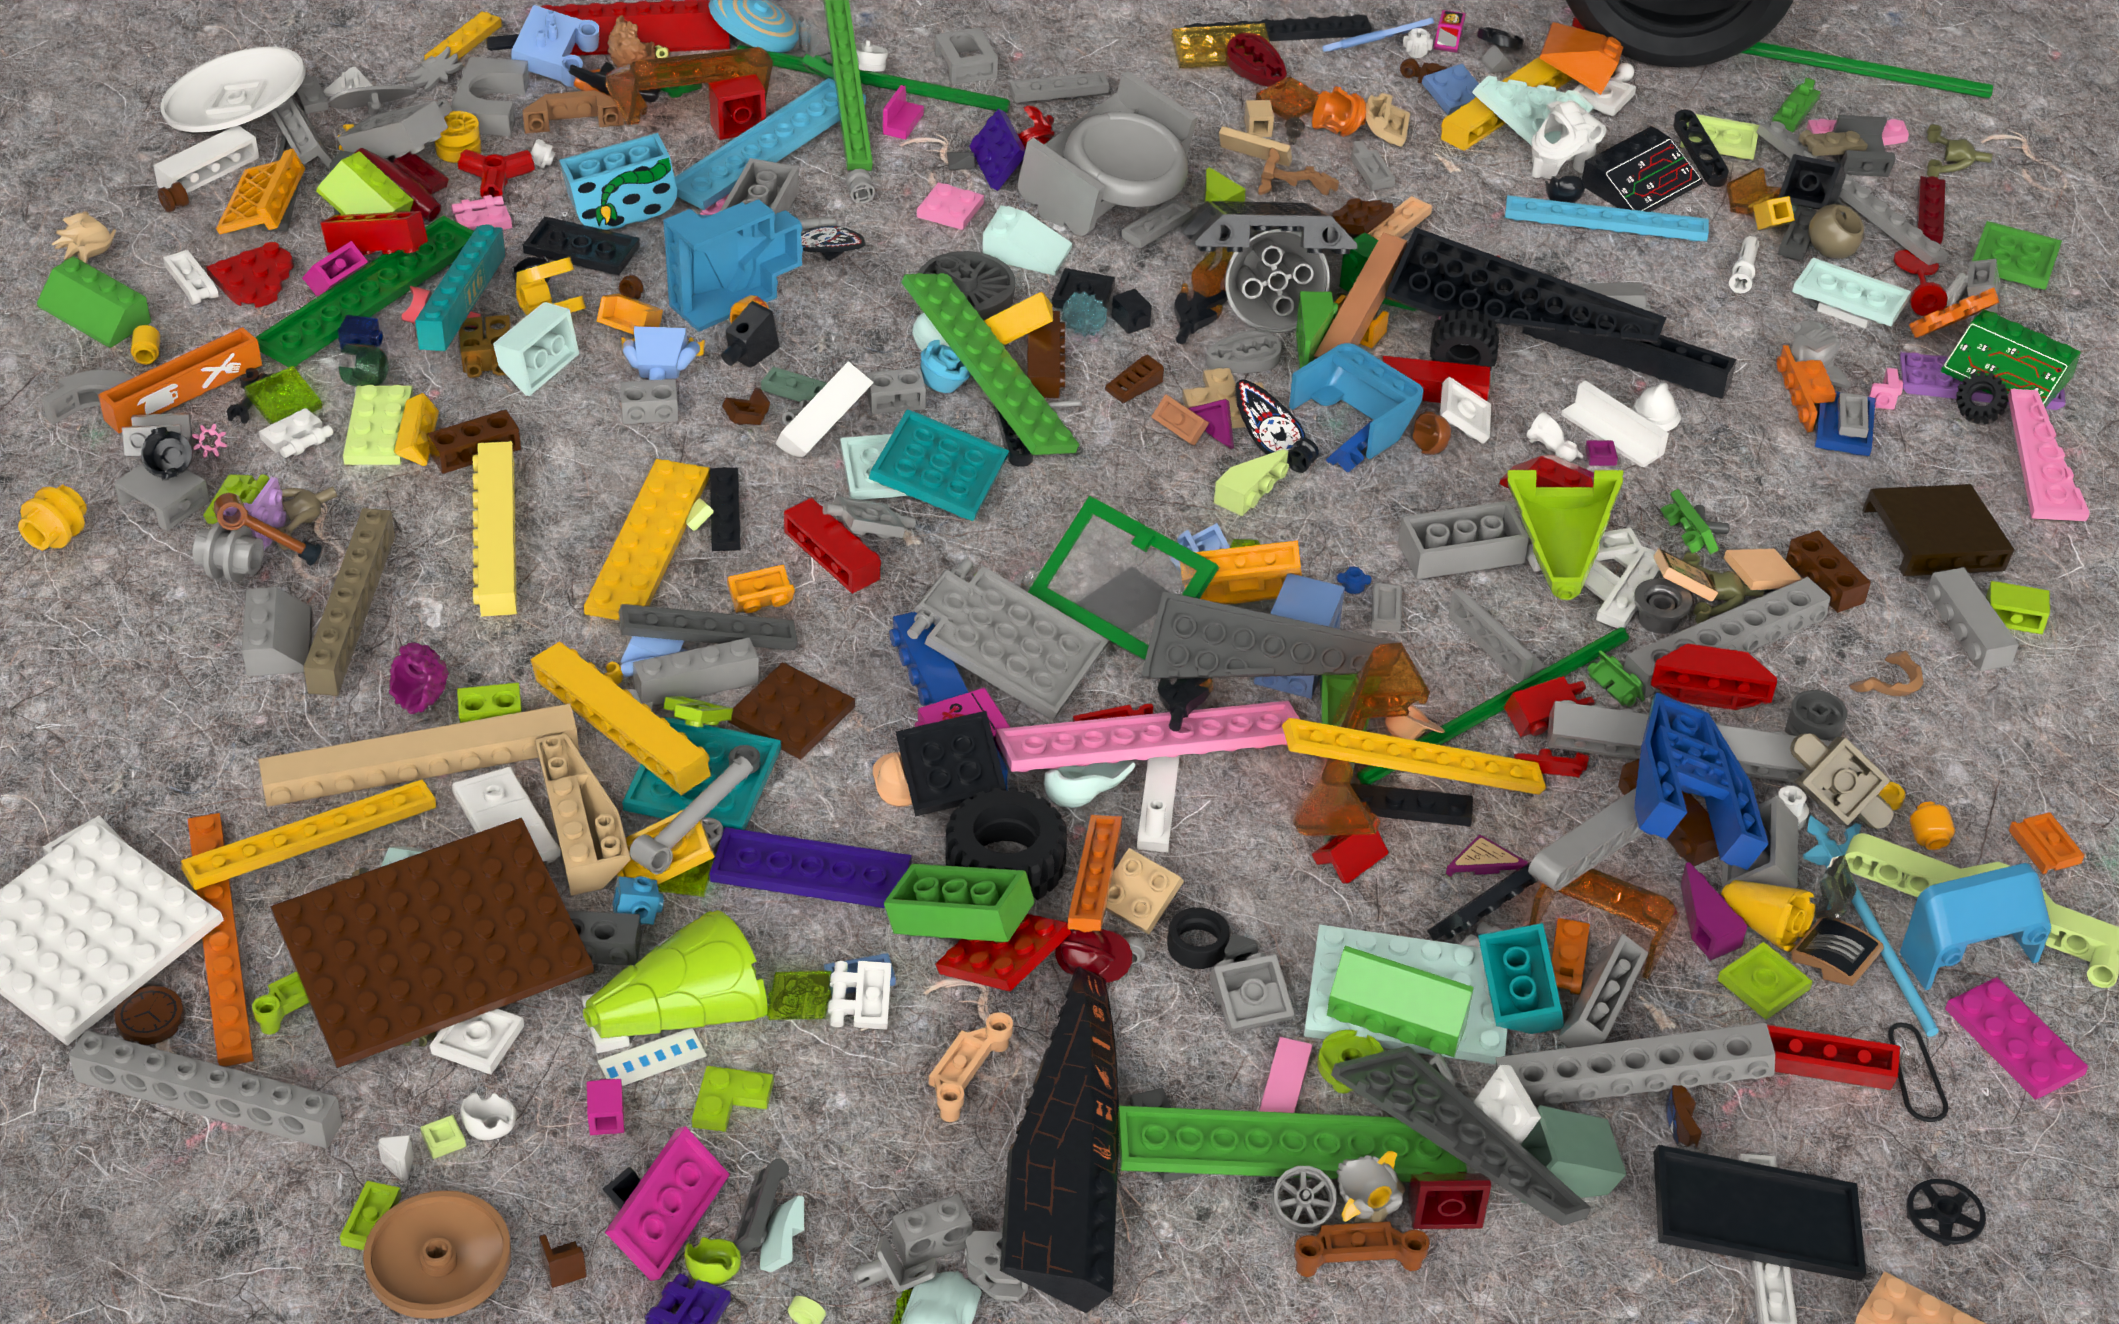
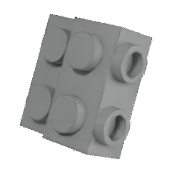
M1257 953L1247 957L1245 961L1234 962L1233 959H1228L1217 963L1213 967L1209 978L1217 1005L1222 1006L1229 1033L1292 1020L1295 1016L1276 954L1266 956L1265 953Z

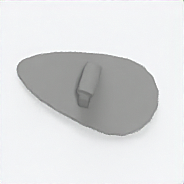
M402 85L357 87L336 93L329 99L331 107L337 109L367 106L368 113L372 116L378 113L381 103L411 96L417 93L415 87Z

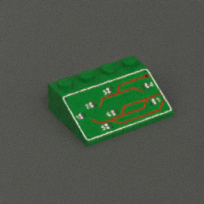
M1983 309L1970 323L1943 365L1941 372L1962 382L1965 377L1970 379L1971 374L1974 372L1976 376H1980V371H1985L1986 376H1989L1990 372L1994 373L1995 378L1999 376L2002 379V384L2005 383L2007 397L2010 389L2038 390L2046 408L2073 378L2081 351L2072 348L2068 344L2053 340L2045 334L2030 330L2017 322H2012L1998 316L1994 312ZM1984 389L1982 390L1992 395L1990 391Z

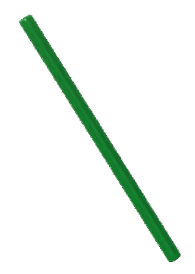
M1757 42L1752 47L1741 52L1743 54L1983 98H1990L1993 92V85L1762 42Z
M743 45L737 47L736 57L738 59L814 74L805 68L802 63V57ZM859 70L861 84L897 91L900 85L906 86V93L993 111H996L998 108L1006 113L1009 111L1010 101L1006 98Z
M1623 627L1615 629L1440 726L1444 729V733L1431 731L1415 741L1437 745L1444 744L1505 710L1504 706L1512 693L1566 676L1600 657V650L1603 653H1607L1627 642L1629 635L1626 633V629ZM1370 765L1359 771L1357 778L1361 784L1370 785L1395 770Z

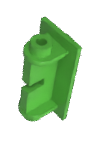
M1600 650L1599 656L1601 661L1598 663L1593 662L1589 665L1587 669L1589 677L1603 689L1613 682L1614 684L1607 691L1622 706H1632L1636 701V697L1643 702L1645 698L1641 680L1633 673L1630 675L1623 670L1622 664L1614 656L1608 657Z

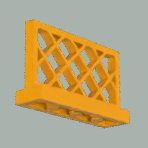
M293 148L285 150L278 161L244 170L216 227L219 234L263 223L268 230L278 228L305 171L304 165Z

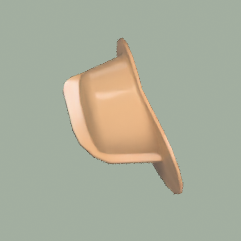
M1395 696L1387 698L1390 707L1385 717V724L1393 737L1417 740L1428 729L1439 733L1445 732L1443 728L1429 720L1418 708L1409 702Z
M900 752L883 755L873 765V777L881 799L887 804L896 807L912 805Z

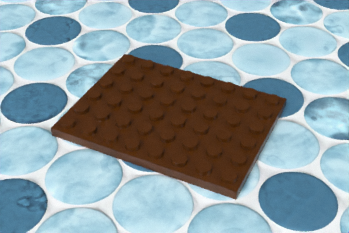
M522 817L270 906L272 915L336 1068L594 973L593 963Z

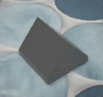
M1233 933L1224 950L1225 959H1233L1234 962L1245 961L1247 957L1258 953L1256 941Z

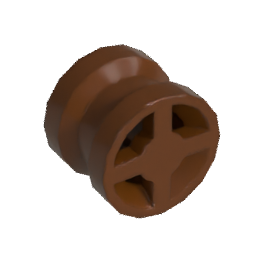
M180 182L173 183L170 188L162 187L157 191L159 201L168 213L175 211V208L178 206L185 207L189 205L187 192Z

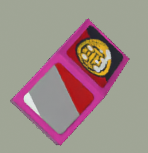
M1442 10L1434 49L1458 52L1466 13Z

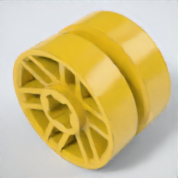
M451 111L445 116L444 119L448 128L440 133L441 138L434 141L437 156L444 161L458 163L460 154L465 149L480 154L481 139L477 117L464 111Z

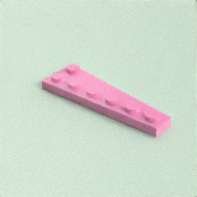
M2010 389L2008 401L2031 518L2087 521L2090 514L2080 488H2076L2073 482L2074 474L2071 467H2067L2064 461L2065 453L2062 447H2058L2055 440L2056 432L2049 421V416L2038 390Z

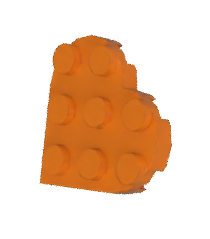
M1993 287L1979 293V295L1963 299L1959 303L1944 308L1942 311L1928 314L1924 318L1908 325L1915 338L1921 337L2000 303L1997 292Z

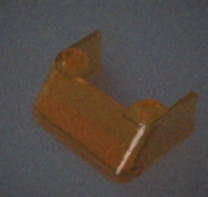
M1593 868L1557 891L1657 931L1650 944L1642 976L1649 980L1678 924L1680 913L1671 900ZM1542 883L1534 897L1529 926L1540 923L1557 893L1544 883Z

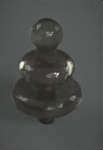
M1298 117L1289 118L1285 122L1286 134L1289 137L1288 143L1290 145L1296 144L1297 138L1301 136V132L1305 128V123Z

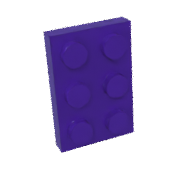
M999 108L993 116L989 117L986 125L974 136L969 145L989 186L997 191L1021 163L1025 154V147L1006 112Z

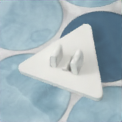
M351 67L346 72H342V75L323 92L325 96H333L347 89L373 85L356 67Z

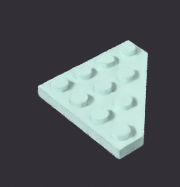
M1487 76L1472 92L1531 146L1533 135L1542 127L1550 113V110L1547 108L1549 103L1555 101L1563 103L1572 100L1586 110L1588 114L1594 108L1577 91L1567 90L1564 93L1556 91V87L1544 85L1531 87L1527 86L1526 82L1511 79L1508 82L1498 81L1497 77ZM1561 131L1546 133L1544 137L1548 142L1554 144L1560 140Z

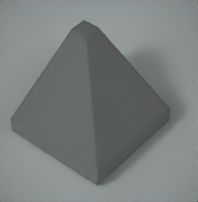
M972 151L947 152L949 170L974 169V153Z

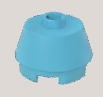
M940 340L931 341L927 348L921 352L920 368L923 380L933 390L942 393H952L971 376L951 347L940 345Z

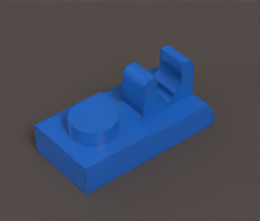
M1372 421L1333 452L1326 461L1332 465L1338 462L1347 473L1362 462L1364 456L1361 454V451L1367 447L1370 423Z

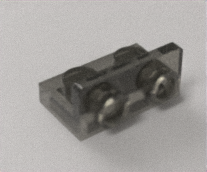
M1845 855L1831 859L1822 881H1820L1822 897L1814 911L1816 919L1826 917L1827 920H1833L1842 917L1847 912L1857 889Z

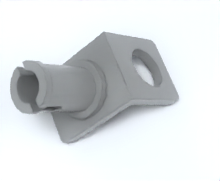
M883 1236L880 1237L876 1250L878 1259L852 1269L854 1281L858 1282L860 1280V1283H857V1287L860 1290L888 1278L893 1283L897 1293L933 1279L936 1275L938 1261L936 1258H932L904 1270L887 1237ZM926 1270L923 1274H921V1275H919V1276H917V1277H914L916 1274L920 1273L921 1271Z

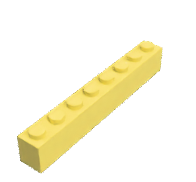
M512 441L478 443V455H473V470L478 472L473 473V488L478 490L473 492L474 509H478L473 510V525L478 527V529H473L474 546H478V548H473L474 566H478L473 568L474 585H478V587H473L474 605H480L481 617L517 614L515 474Z

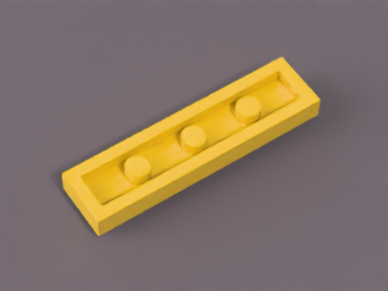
M481 11L426 53L424 60L430 56H438L446 47H450L449 57L457 53L459 60L502 27L501 18Z

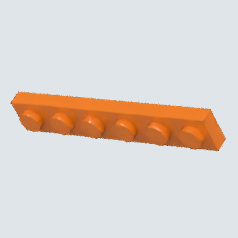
M1090 816L1068 915V929L1080 930L1082 932L1101 931L1122 830V816Z

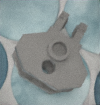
M1003 1228L999 1232L975 1230L965 1239L967 1250L965 1262L968 1279L995 1300L1019 1301L1028 1292V1284L1000 1271ZM988 1276L994 1283L987 1282L985 1278Z

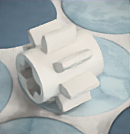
M1415 28L1409 31L1408 36H1404L1403 47H1406L1405 52H1408L1411 57L1421 58L1427 55L1428 50H1432L1433 39H1430V34L1425 29Z

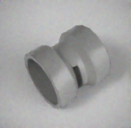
M864 169L851 171L846 177V184L852 200L859 204L870 202L874 198L875 189L869 172Z

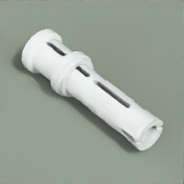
M1748 236L1743 240L1739 259L1732 268L1733 275L1729 279V286L1736 293L1748 292L1753 284L1752 278L1755 275V266L1753 264L1759 247V241L1756 242L1757 238L1753 236Z

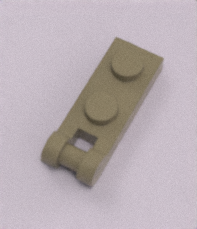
M1805 130L1798 138L1803 146L1808 147V151L1813 156L1843 155L1846 150L1866 151L1868 146L1860 138V135L1854 131L1813 134L1810 130Z

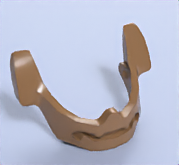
M1905 650L1888 655L1885 661L1899 665L1910 678L1909 684L1897 682L1894 685H1890L1875 677H1870L1869 679L1857 681L1849 685L1850 689L1856 692L1876 690L1891 696H1907L1918 691L1924 681L1921 667L1911 660V657Z

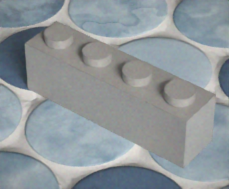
M1965 568L1933 573L1930 584L1927 587V597L1939 611L1941 618L1946 621L1953 631L1955 638L1962 644L1968 657L1973 660L1978 669L1984 671L2012 666L2019 644Z
M750 638L635 661L633 662L634 689H636L641 703L653 702V706L664 704L665 697L684 696L693 698L758 684L759 657Z
M1623 933L1601 952L1558 1039L1570 1048L1602 1044L1606 1041L1647 958L1648 952Z

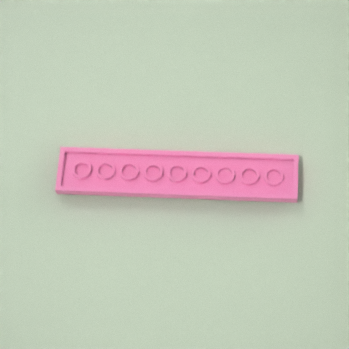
M1289 701L1193 710L1188 717L1183 718L1179 731L1170 730L1171 714L1167 712L996 729V741L1011 772H1028L1034 769H1058L1064 766H1088L1094 763H1118L1123 760H1147L1153 757H1177L1183 754H1206L1212 751H1236L1242 748H1265L1272 745H1287L1282 724L1288 718H1300Z

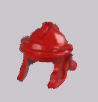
M1034 106L1024 107V111L1034 121V127L1017 133L1025 149L1027 142L1032 138H1035L1042 144L1050 141L1055 135L1052 130L1053 116H1043L1042 112Z

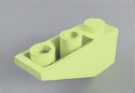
M1282 449L1230 467L1216 481L1214 504L1243 516L1250 508H1254L1257 505L1259 499L1265 493H1269L1272 490L1273 485L1280 478L1283 479L1289 469V464L1287 463L1288 451Z

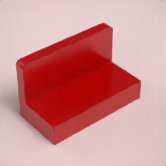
M1372 820L1354 823L1313 852L1312 856L1317 865L1332 863L1341 882L1346 884L1387 856L1389 851Z

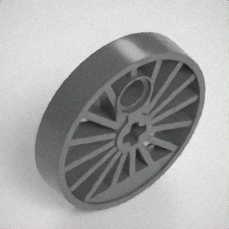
M973 251L949 252L930 259L918 271V273L948 274L973 308L977 310L983 321L1010 308L1013 303L1015 292L1014 273L1007 264L991 255Z

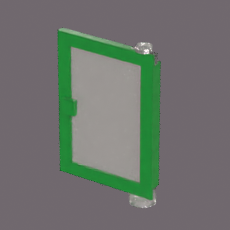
M1089 495L1043 569L1033 566L1024 574L1021 581V589L1145 662L1162 592L1166 591L1200 599L1220 567L1216 563Z

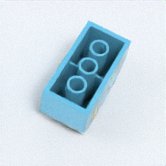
M658 133L559 160L569 198L580 221L586 226L608 230L612 228L619 229L626 224L637 221L644 222L668 211L677 197V186L670 155Z

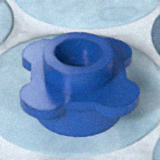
M1351 566L1345 573L1337 575V581L1342 583V586L1345 587L1344 591L1350 594L1363 592L1365 585H1369L1372 581L1370 575H1365L1356 566Z

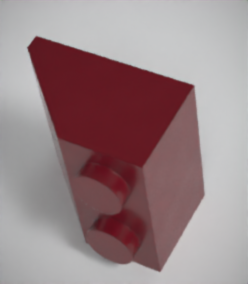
M1425 1172L1412 1174L1408 1191L1412 1228L1482 1229L1491 1190V1181L1481 1173L1433 1174Z

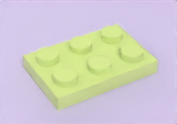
M1696 114L1720 155L1734 156L1738 159H1754L1759 125ZM1697 136L1689 138L1692 142L1696 143L1702 141ZM1681 141L1680 147L1685 148V146L1683 145V143H1682V141Z

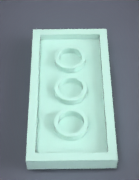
M1816 258L1811 259L1794 283L1792 291L1802 295L1804 298L1813 299L1830 307H1836L1851 312L1853 315L1862 316L1888 326L1893 325L1911 294L1909 290Z

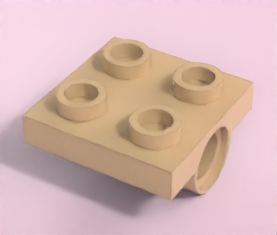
M1128 848L1113 871L1105 910L1143 932L1150 934L1184 881L1175 873Z

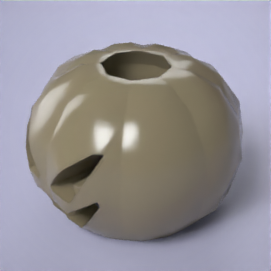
M1831 204L1822 207L1816 212L1809 222L1808 236L1811 239V244L1823 256L1833 259H1845L1855 254L1864 239V226L1858 214L1851 208L1844 205Z

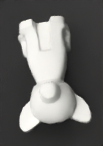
M1542 412L1536 417L1527 432V437L1531 443L1541 442L1546 446L1547 450L1555 452L1556 456L1569 462L1575 460L1576 457L1579 459L1584 457L1578 451L1575 443L1565 441L1560 425L1549 414Z

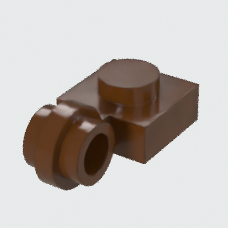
M1412 58L1405 59L1400 65V72L1404 77H1418V83L1421 84L1424 76L1447 69V67L1440 66L1437 63L1425 62L1422 67H1419L1418 62Z

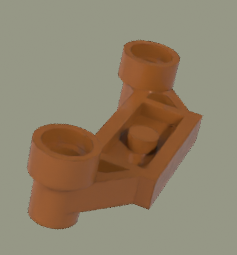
M1391 1221L1321 1225L1320 1233L1317 1236L1306 1235L1297 1240L1294 1257L1297 1261L1296 1270L1301 1276L1311 1277L1317 1272V1268L1324 1263L1396 1259L1401 1262L1406 1270L1416 1271L1421 1268L1423 1259L1428 1255L1430 1240L1420 1230H1409L1403 1234L1392 1228Z

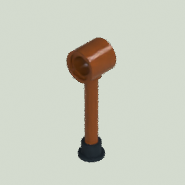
M224 493L215 500L214 512L218 523L224 529L237 530L245 525L297 552L298 557L306 560L309 566L313 565L318 559L322 549L320 544L313 545L307 541L303 543L249 515L242 499L238 495ZM229 507H236L238 509L232 516L223 515L225 509Z

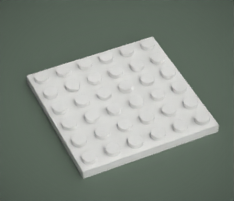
M92 820L0 889V994L68 1046L83 1034L85 1030H88L223 922L222 914L121 839Z

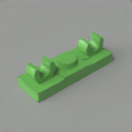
M1806 77L1804 84H1798L1782 104L1772 121H1778L1784 124L1788 131L1794 132L1820 98L1821 91L1813 89L1815 80Z
M1679 489L1671 492L1670 495L1674 504L1665 505L1661 508V512L1664 518L1668 520L1670 526L1681 523L1686 532L1681 537L1684 544L1689 547L1690 552L1695 553L1703 546L1710 555L1718 551L1719 548L1710 528Z

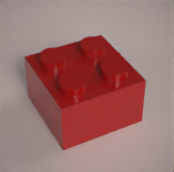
M756 74L708 83L710 122L719 140L738 137L766 119L765 89Z

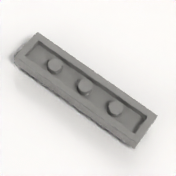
M1104 72L1010 81L1009 90L1015 103H1028L1037 100L1049 101L1056 98H1075L1077 96H1096L1109 93V84Z

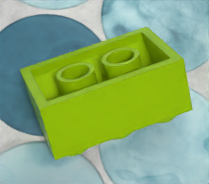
M360 151L342 159L316 189V192L340 214L409 212L414 201Z

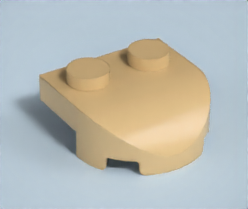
M1381 93L1378 97L1371 95L1366 102V120L1369 128L1376 136L1384 139L1387 143L1402 147L1406 141L1410 113L1391 105L1392 95Z

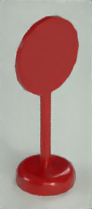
M1908 250L1896 252L1893 259L1895 264L1907 272L1917 274L1920 285L1913 290L1910 297L1913 311L1917 315L1926 316L1933 312L1944 310L1948 300L1945 289L1940 284L1927 282L1925 275H1933L1938 272L1939 264L1928 265Z

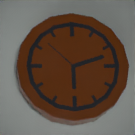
M148 986L139 988L121 1002L115 1010L114 1017L117 1031L124 1040L129 1042L131 1040L138 1041L141 1045H151L172 1037L178 1031L181 1021L183 1023L185 1014L182 1000L175 991L166 987Z

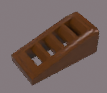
M1147 354L1105 386V391L1121 403H1125L1163 383L1164 367Z

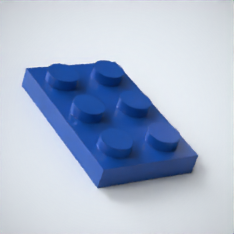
M1836 392L1835 402L1819 403L1815 447L1851 453L1853 455L1870 456L1873 442L1876 398L1867 397L1869 430L1866 438L1839 435L1838 398L1840 392Z

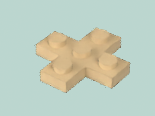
M1230 368L1204 370L1203 381L1206 386L1205 388L1183 389L1182 398L1185 407L1191 408L1227 399L1230 403L1232 428L1246 427L1237 407L1235 398L1236 384ZM1262 382L1254 383L1264 389Z

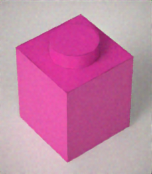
M621 1079L587 1081V1115L590 1136L625 1133Z

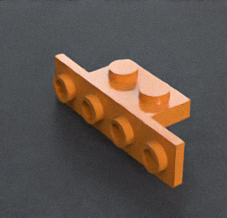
M1783 345L1781 356L1777 358V370L1782 373L1784 386L1791 394V402L1797 408L1800 423H1803L1807 433L1813 432L1818 413L1814 403L1835 402V389L1822 360L1795 362L1789 346Z

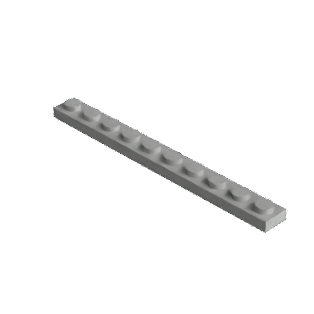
M1772 121L1759 125L1757 134L1788 158L1792 159L1793 154L1826 160L1822 156H1813L1808 151V147L1803 146L1799 142V136L1788 131L1784 124ZM1846 174L1839 195L1841 199L1926 264H1940L1946 261L1949 253L1943 250L1939 243L1930 240L1923 234L1921 229L1913 227L1905 220L1904 216L1895 213L1884 201L1878 200L1870 194L1867 188L1860 186L1850 175Z

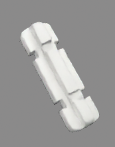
M1964 273L1958 274L1956 280L1946 292L1948 297L1947 307L1956 304L1966 291L1968 275Z

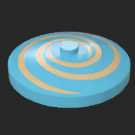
M710 0L709 10L715 21L729 34L748 45L770 52H787L792 50L799 40L800 29L796 21L787 11L771 0Z

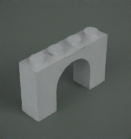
M469 57L467 65L463 66L462 79L457 82V92L452 95V111H464L476 116L479 122L480 134L511 136L515 125L513 101L486 100L479 97L492 93L525 95L529 84L528 61Z

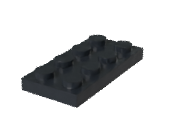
M544 216L524 242L523 253L540 258L546 256L548 259L555 261L571 257L573 265L620 275L640 247V238Z
M1531 862L1428 929L1427 932L1433 941L1444 935L1448 940L1476 924L1485 915L1487 916L1501 907L1506 901L1523 892L1528 886L1538 882L1539 880L1528 872Z

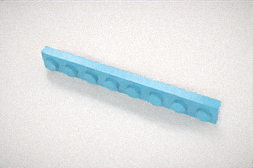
M1508 195L1506 200L1505 218L1515 221L1526 220L1541 224H1560L1566 227H1586L1592 230L1603 229L1618 233L1629 232L1639 235L1688 239L1690 241L1707 242L1709 234V219Z

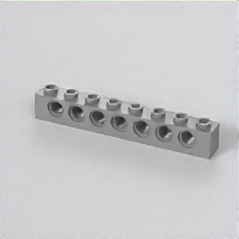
M1806 577L1627 654L1623 670L1629 675L1631 673L1635 674L1641 680L1643 695L1647 697L1653 693L1661 692L1658 688L1651 686V678L1655 661L1687 643L1753 652L1765 644L1773 643L1781 637L1796 633L1813 623L1821 622L1827 615L1831 597L1809 577Z
M1759 1023L1496 1057V1070L1500 1065H1511L1534 1106L1557 1105L1563 1102L1589 1101L1595 1098L1626 1096L1628 1094L1650 1091L1659 1092L1671 1089L1673 1085L1691 1088L1697 1085L1728 1083L1736 1080L1761 1079L1767 1076H1774L1775 1051L1767 1024Z
M85 1030L68 1055L76 1082L327 1149L342 1124L337 1096Z

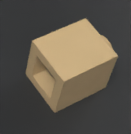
M1246 100L1244 123L1247 133L1259 137H1272L1274 114L1270 100Z

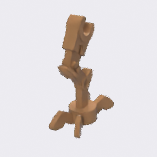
M1271 148L1268 155L1269 158L1261 175L1262 185L1259 186L1258 194L1263 195L1271 191V183L1274 178L1285 180L1292 186H1296L1297 181L1310 180L1320 193L1326 196L1329 194L1330 188L1335 192L1338 190L1339 181L1324 172L1319 173L1315 171L1314 166H1306L1303 171L1298 172L1279 170L1276 168V163L1280 161V156L1274 148Z

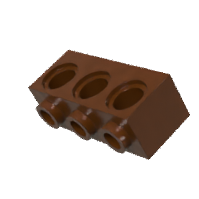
M506 409L427 433L430 455L442 474L473 465V455H478V443L512 441L513 452L521 450L519 428Z
M1819 530L1791 539L1786 562L1803 579L1809 577L1831 597L1829 605L1837 613L1865 603L1871 581Z

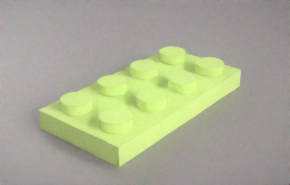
M357 385L343 453L344 465H401L402 457L397 455L394 449L406 401L413 397L412 386Z

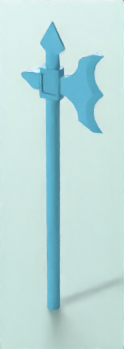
M1809 815L1807 832L1816 837L1818 845L1803 854V858L1817 865H1825L1827 870H1834L1869 934L1883 943L1884 949L1881 955L1928 1037L1936 1035L1939 1032L1938 1027L1843 863L1850 841L1853 836L1859 834L1862 825L1855 823L1846 829L1844 833L1846 842L1837 845L1836 841L1831 840L1827 835L1829 828Z

